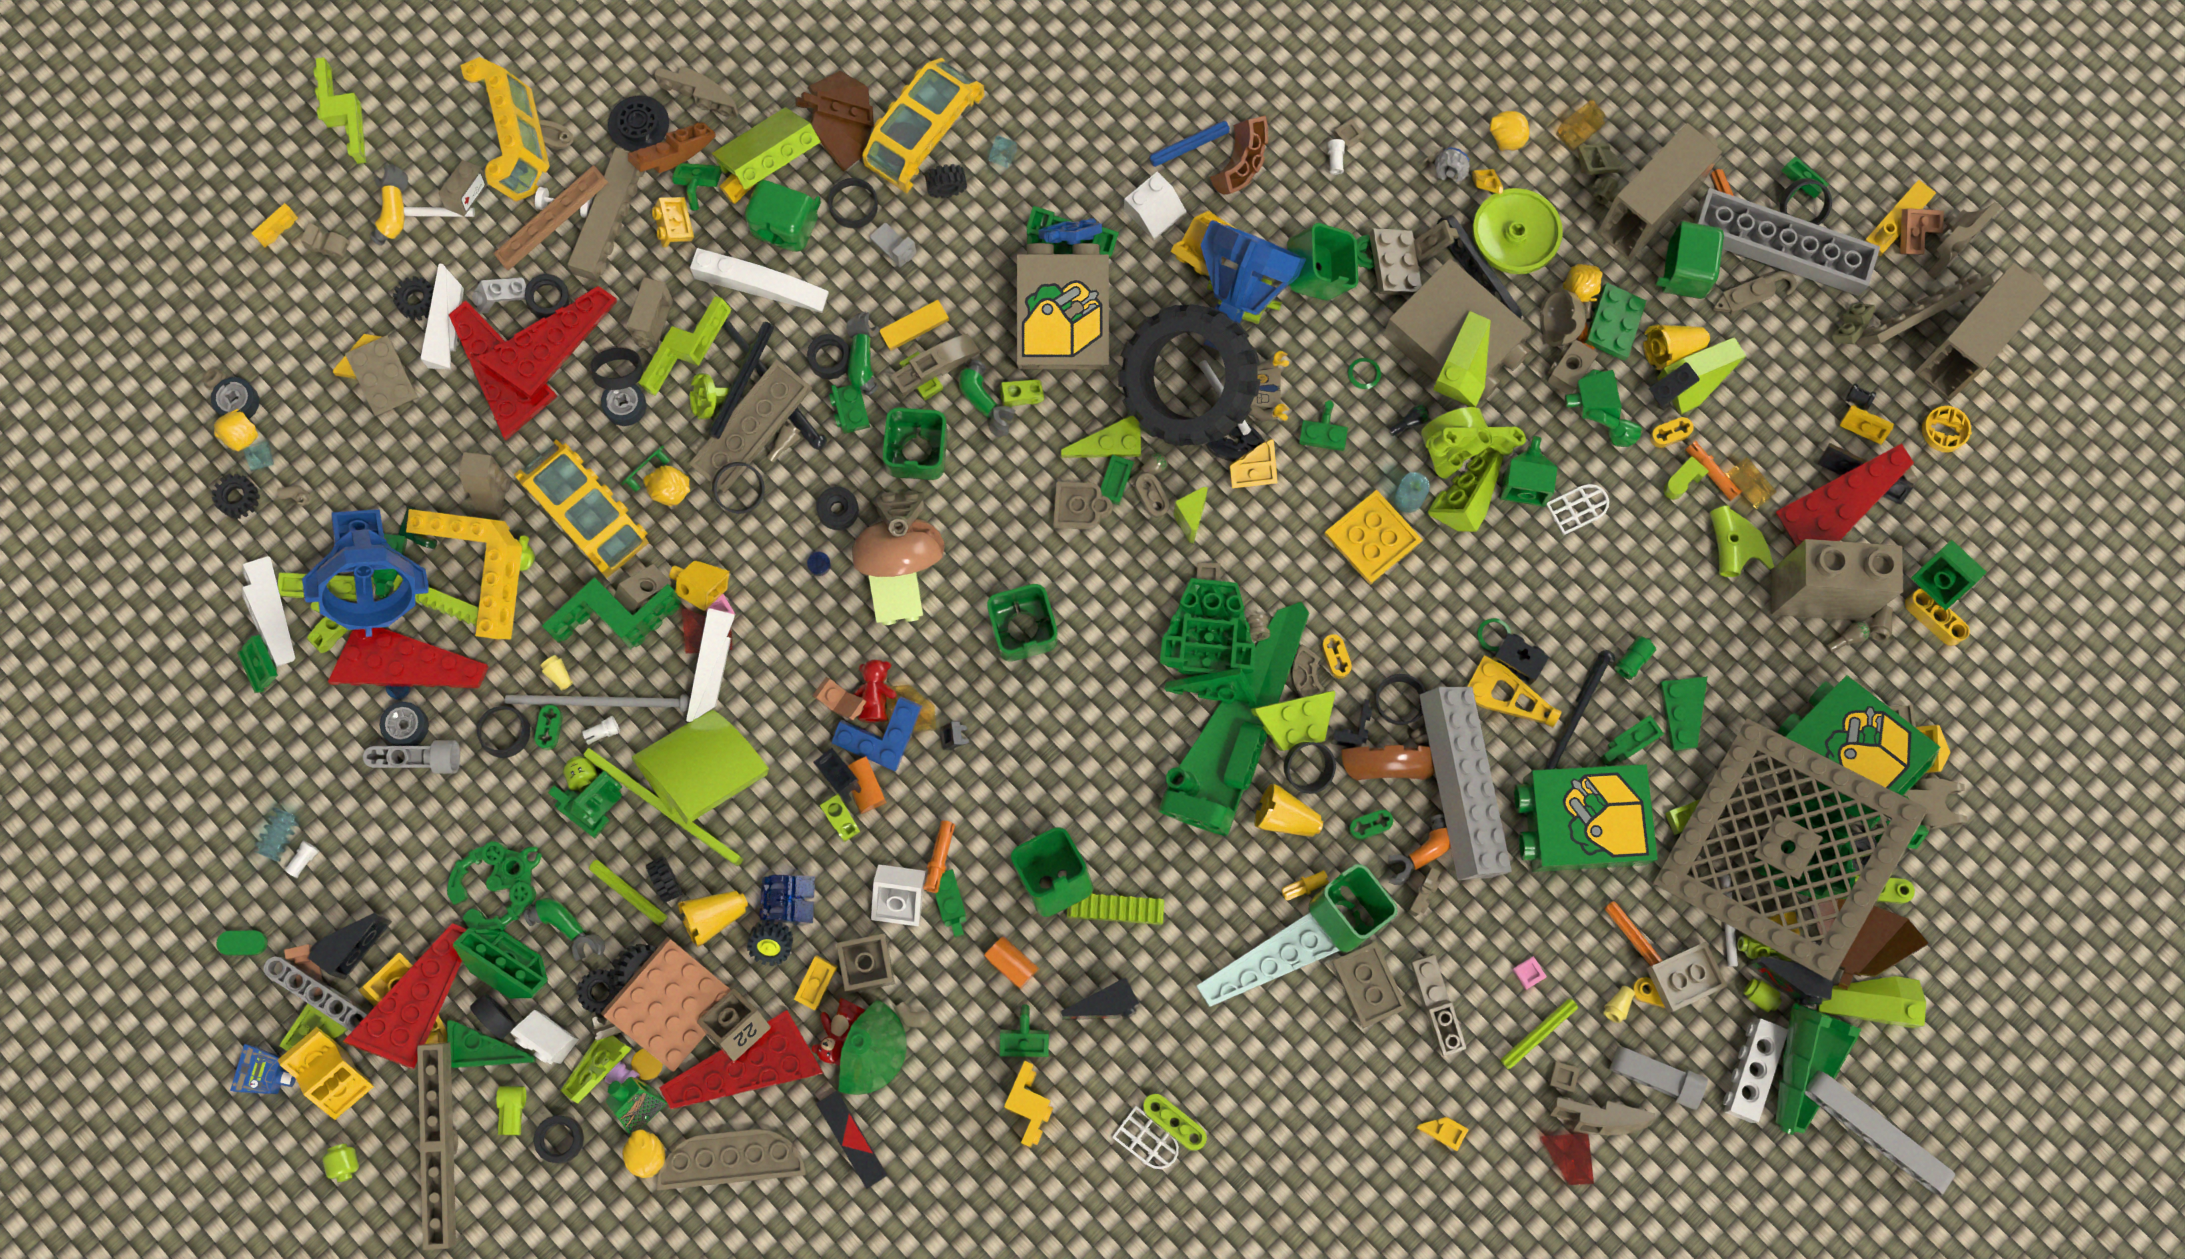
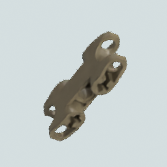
M1919 779L1916 782L1917 790H1908L1904 795L1908 796L1911 801L1928 809L1920 825H1925L1927 829H1940L1967 823V816L1952 813L1945 803L1948 794L1965 791V786L1962 783L1945 779ZM1851 814L1849 815V819L1855 818ZM1884 816L1885 821H1891V820H1892V819H1890V818ZM1881 819L1873 828H1881L1883 826ZM1861 822L1853 823L1856 825L1864 826V824H1862Z

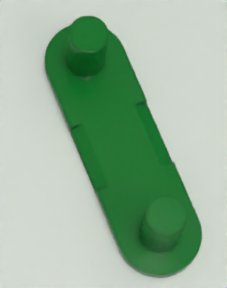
M662 445L621 485L623 486L627 483L636 493L641 486L632 477L655 456L664 465L670 461L662 452L664 446Z

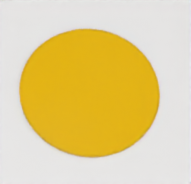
M644 1048L636 1052L631 1061L632 1070L636 1071L642 1080L655 1078L663 1067V1063Z

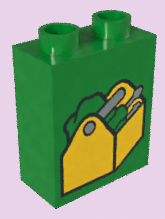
M1848 675L1835 687L1828 681L1821 684L1808 701L1814 708L1804 718L1800 717L1797 713H1793L1777 732L1901 796H1904L1933 766L1941 748ZM1816 781L1817 787L1821 791L1831 789ZM1838 792L1841 803L1852 801V799ZM1835 793L1827 795L1838 804ZM1861 804L1864 815L1876 812ZM1857 805L1843 808L1854 817L1861 816ZM1880 816L1866 820L1870 830L1881 819Z
M1647 764L1533 770L1523 778V784L1515 785V808L1517 813L1527 814L1528 831L1519 833V852L1522 860H1531L1532 872L1646 866L1658 860Z

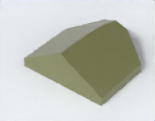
M1608 144L1578 145L1577 150L1581 173L1588 175L1618 173L1623 169L1620 159L1610 150Z

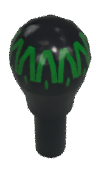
M1424 405L1414 406L1402 418V421L1389 428L1388 431L1392 436H1395L1406 428L1424 424L1429 419V410Z

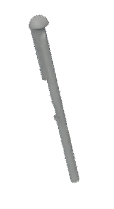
M684 694L681 695L680 699L506 695L505 703L679 707L681 712H686L689 709L690 698Z

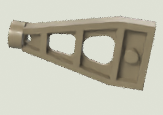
M907 491L900 495L889 492L877 496V512L889 528L890 533L897 537L906 534L907 530L924 509L923 493H918L917 491Z

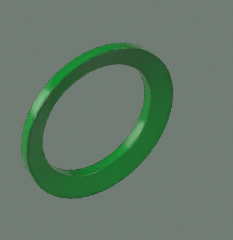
M1359 358L1350 365L1348 377L1355 387L1371 389L1380 381L1381 370L1374 360ZM1360 362L1371 363L1377 371L1376 379L1370 384L1357 382L1353 377V368L1356 364Z
M1497 618L1485 620L1479 626L1477 632L1479 643L1489 651H1496L1499 646H1490L1484 641L1482 631L1487 624L1499 623L1506 629L1507 634H1511L1509 626Z

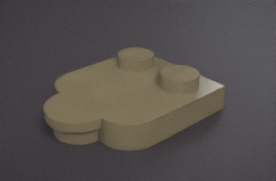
M1081 482L1056 483L1054 528L1094 529L1099 525L1101 519L1107 518L1112 513L1113 504L1108 497L1102 496L1098 485Z

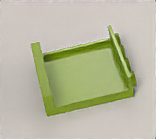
M784 107L714 151L712 155L717 164L721 166L722 172L726 174L730 171L738 177L743 188L746 190L819 144L820 140L808 121Z

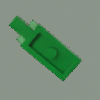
M384 534V538L389 546L404 555L407 538L405 536ZM395 569L374 571L373 584H376L375 595L379 598L388 597L391 586L394 587L393 583L397 575H399Z
M1649 715L1614 738L1608 744L1610 750L1600 758L1605 765L1615 758L1619 762L1626 760L1663 736L1664 732L1653 717Z
M553 786L548 792L557 800L554 805L557 810L594 839L610 822L606 816H603L590 828L570 813L573 801L579 796L578 794L569 789L563 793L556 786Z
M951 869L942 873L939 890L935 895L945 927L952 926L954 937L957 938L964 935L961 923L966 922V913L954 870Z

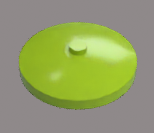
M1521 188L1505 189L1503 194L1495 193L1488 197L1479 207L1472 226L1474 244L1488 264L1510 274L1532 273L1546 266L1556 255L1563 236L1562 222L1555 207L1540 194Z

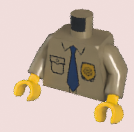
M1283 351L1276 352L1274 358L1268 359L1257 366L1258 379H1261L1258 396L1254 397L1250 406L1252 410L1249 414L1259 421L1276 420L1278 417L1282 421L1288 419V416L1283 412L1288 411L1289 408L1281 403V368H1278V365L1282 367L1289 365V361H1281L1282 357L1288 355Z

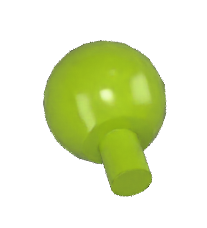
M520 536L519 543L522 546L520 571L529 569L535 561V553L528 545L529 538L527 536Z

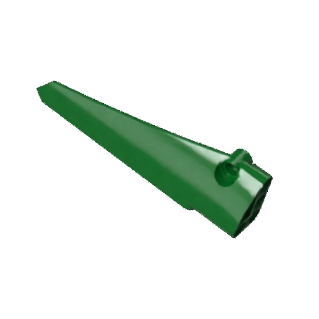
M1302 601L1277 610L1267 627L1270 630V637L1260 640L1256 645L1254 672L1245 674L1258 699L1257 706L1251 707L1249 702L1234 700L1233 703L1224 701L1220 703L1179 767L1170 769L1166 774L1168 786L1163 794L1158 812L1222 836L1229 835L1244 790L1250 787L1268 736L1263 729V723L1258 716H1254L1251 709L1279 703L1310 614ZM1183 777L1182 782L1176 785L1177 780Z

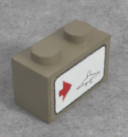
M464 160L460 162L439 191L445 209L465 217L487 186V180L482 168Z

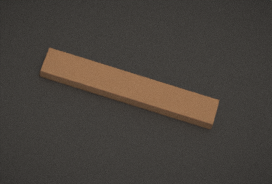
M593 165L493 254L504 268L509 271L609 182Z

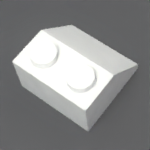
M1158 172L1153 174L1124 199V211L1153 240L1186 214V210L1175 190Z
M878 864L873 882L871 920L919 926L926 871Z

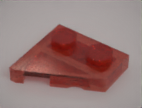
M682 609L686 654L700 653L706 616L688 609ZM731 627L727 637L731 638L729 650H734Z
M1589 1134L1540 1136L1541 1143L1545 1145L1552 1161L1559 1168L1567 1185L1594 1184Z

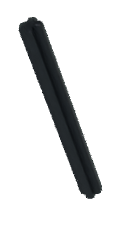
M766 321L762 323L709 429V436L715 439L721 437L774 330L773 324Z

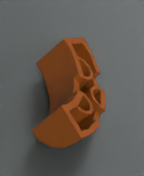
M1266 115L1233 125L1235 146L1232 157L1221 172L1210 177L1213 186L1219 193L1228 195L1241 190L1250 183V180L1261 169L1265 159L1263 156L1265 145L1268 144Z
M1384 745V749L1369 748L1367 746L1341 750L1346 772L1357 781L1376 778L1425 780L1435 773L1430 747L1404 748V745Z

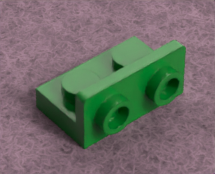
M836 384L831 385L833 393H829L832 407L837 406L838 414H834L837 427H842L844 434L870 428L861 389L859 387L855 388L852 385L837 388Z

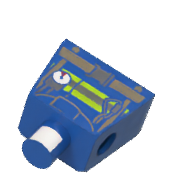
M244 1044L230 1091L278 1094L281 1085L293 1087L296 1078L279 1065V1056L256 1046Z

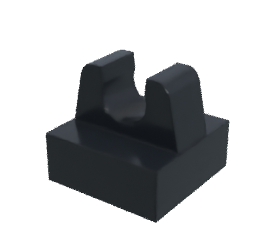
M953 721L940 727L943 750H953L969 743V739H962L961 732H965L968 729L967 726L960 725V721Z

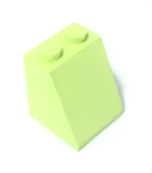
M917 572L895 577H875L869 575L877 623L882 622V625L895 624L898 619L905 618L906 622L918 620L919 616H923Z

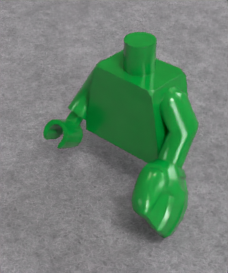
M1593 369L1577 381L1576 393L1565 395L1566 407L1579 406L1582 418L1590 419L1609 427L1608 434L1613 445L1617 447L1632 446L1641 437L1642 427L1631 421L1619 419L1622 406L1617 388L1618 380L1615 379L1614 370L1604 372Z

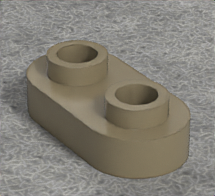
M1145 473L1140 475L1135 482V490L1147 513L1155 518L1164 516L1169 510L1170 505L1160 483L1152 474ZM1147 483L1150 489H1143L1142 484ZM1158 503L1160 510H1155L1153 504Z

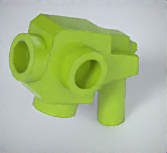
M1746 934L1738 940V950L1744 951L1746 956L1751 959L1761 956H1777L1783 961H1791L1790 958Z

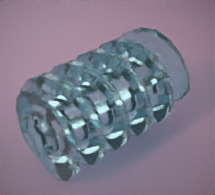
M1412 472L1404 476L1394 498L1399 510L1411 513L1421 508L1430 488L1429 481L1425 475Z
M273 807L272 810L277 816L268 817L273 824L263 826L268 834H259L263 843L255 842L254 845L259 851L254 852L280 862L281 858L277 855V852L285 853L286 850L281 844H290V840L286 835L295 834L290 827L299 826V823L295 820V817H299Z

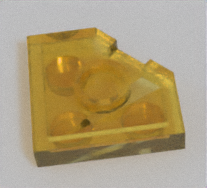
M910 685L889 686L896 692L897 697L895 699L887 697L888 723L898 699L903 697L922 706L913 732L937 730L934 704L926 700Z

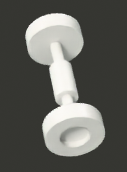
M539 187L535 195L536 209L543 210L548 202H552L554 198H549L547 188ZM593 197L580 207L582 218H587L594 201Z

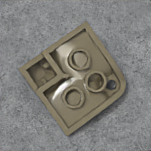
M1994 202L1987 208L1979 211L1967 212L1963 209L1958 215L1953 213L1945 221L1944 224L1947 227L1943 230V236L1939 239L1943 242L1936 249L1940 255L1927 274L1935 279L2002 207Z

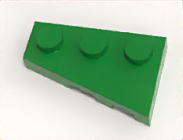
M1708 676L1662 681L1660 683L1672 752L1691 750L1698 747Z

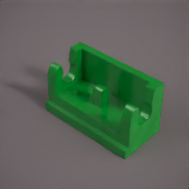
M604 770L573 801L570 813L592 828L622 798V794L619 792L622 786Z

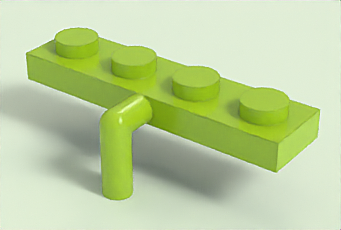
M279 573L278 590L280 597L304 598L302 578L306 574ZM335 575L327 583L328 590L337 598L357 601L354 576ZM371 577V580H372V589H374V584H373V579H374V578ZM312 602L311 609L320 613L319 603Z

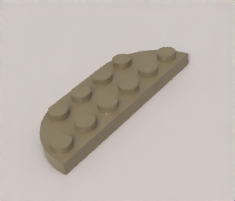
M756 1129L705 1134L689 1138L675 1147L659 1171L657 1190L807 1175L804 1160L798 1149L791 1141L778 1133Z

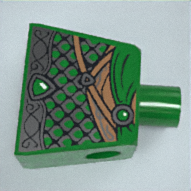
M628 1077L622 1084L619 1081H614L608 1087L610 1096L606 1099V1103L630 1135L635 1130H641L667 1104L655 1088L634 1077Z

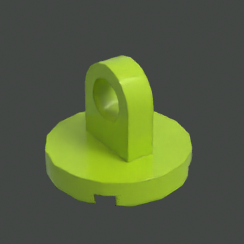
M699 373L695 375L691 381V386H694V389L689 394L693 414L698 416V419L711 418L715 405H722L729 388H715L713 379L708 374Z

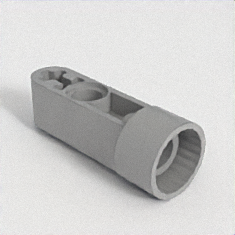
M435 740L431 746H371L364 751L363 760L367 766L372 768H431L435 774H455L460 765V747L456 740ZM400 751H403L405 754V759L402 763L397 758ZM375 755H387V759H375Z
M1620 1046L1617 1047L1609 1068L1610 1071L1674 1097L1675 1102L1697 1110L1708 1083V1078L1689 1070L1683 1072Z

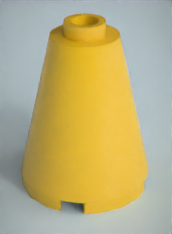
M1656 324L1649 326L1645 331L1644 335L1648 334L1647 341H1643V348L1648 363L1657 367L1655 369L1660 370L1705 349L1710 341V335L1703 327Z
M1270 784L1260 800V803H1262L1260 811L1256 810L1254 826L1259 829L1308 837L1319 834L1323 827L1320 814L1275 784Z
M737 891L678 903L679 913L685 914L683 917L684 926L697 948L745 914V907H748L744 894H739Z

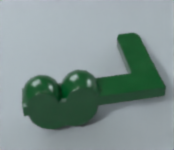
M408 506L398 535L405 536L407 539L423 547L435 549L437 540L422 534L406 532L409 509L416 510L415 507Z

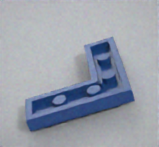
M900 697L883 738L841 720L831 743L896 771L922 706Z

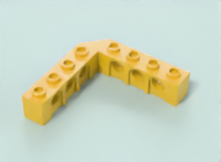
M409 509L406 529L408 533L487 543L475 636L492 639H511L522 546L517 539H514L506 522Z

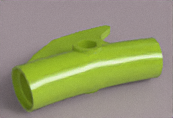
M1728 505L1716 508L1709 513L1718 545L1719 575L1724 577L1740 576L1743 566L1751 558L1759 559L1769 570L1774 567L1770 550L1762 532L1747 519L1731 510Z

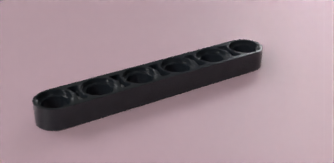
M1452 215L1440 218L1437 224L1447 220L1450 228L1457 229L1459 238H1453L1454 242L1448 247L1465 271L1494 297L1495 292H1498L1501 298L1500 302L1521 319V309L1458 220ZM1458 239H1460L1463 244L1462 249L1458 245ZM1470 256L1474 258L1475 266L1471 264ZM1483 274L1486 275L1488 279V284L1484 282Z

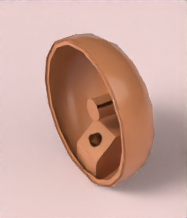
M916 519L906 534L900 537L892 535L885 522L881 521L866 528L859 534L852 546V558L854 568L862 574L875 577H895L912 574L932 566L943 557L945 546L940 532L927 521Z

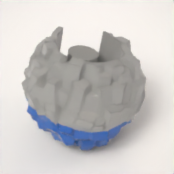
M1449 147L1436 157L1435 169L1437 177L1445 180L1447 176L1453 178L1456 174L1458 175L1455 181L1457 183L1462 181L1469 173V158L1461 149Z

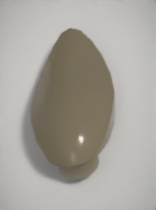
M539 120L545 146L553 149H563L573 143V134L567 128L556 122Z

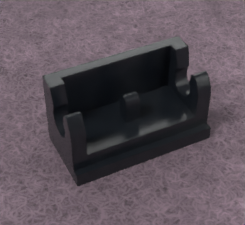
M833 748L813 762L846 805L852 801L849 795L852 790H856L858 793L861 792V787L857 783L859 781L858 778Z

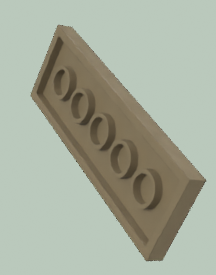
M1979 273L1969 278L1968 276L1962 277L1954 282V286H1946L1937 290L1936 296L1932 298L1927 296L1917 301V306L1913 308L1912 306L1906 307L1899 311L1900 315L1896 317L1890 316L1881 320L1880 326L1866 328L1856 341L1858 347L1882 343L1994 283L1991 274L1981 276Z
M776 359L734 409L719 439L711 437L689 465L711 483L718 470L726 464L742 462L749 465L813 388ZM733 466L725 470L718 480L717 488L726 493L747 467Z

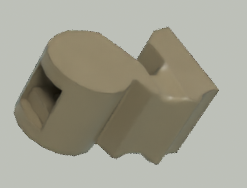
M309 222L301 238L305 249L311 250L314 253L321 252L323 255L328 254L338 259L344 258L350 244L348 239L337 233L329 232L323 235L317 226Z

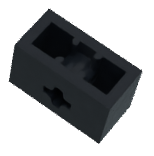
M1510 633L1503 638L1492 657V660L1506 666L1519 679L1529 685L1537 680L1549 659L1545 655L1544 650L1537 646H1530L1525 643L1521 636ZM1519 654L1523 655V661L1519 660Z

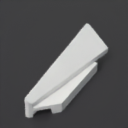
M267 556L243 564V575L248 586L242 587V597L259 635L267 646L268 654L271 660H274L276 667L293 662L295 655L271 558Z
M708 608L686 719L688 722L693 721L717 706L731 638L727 637L735 614Z

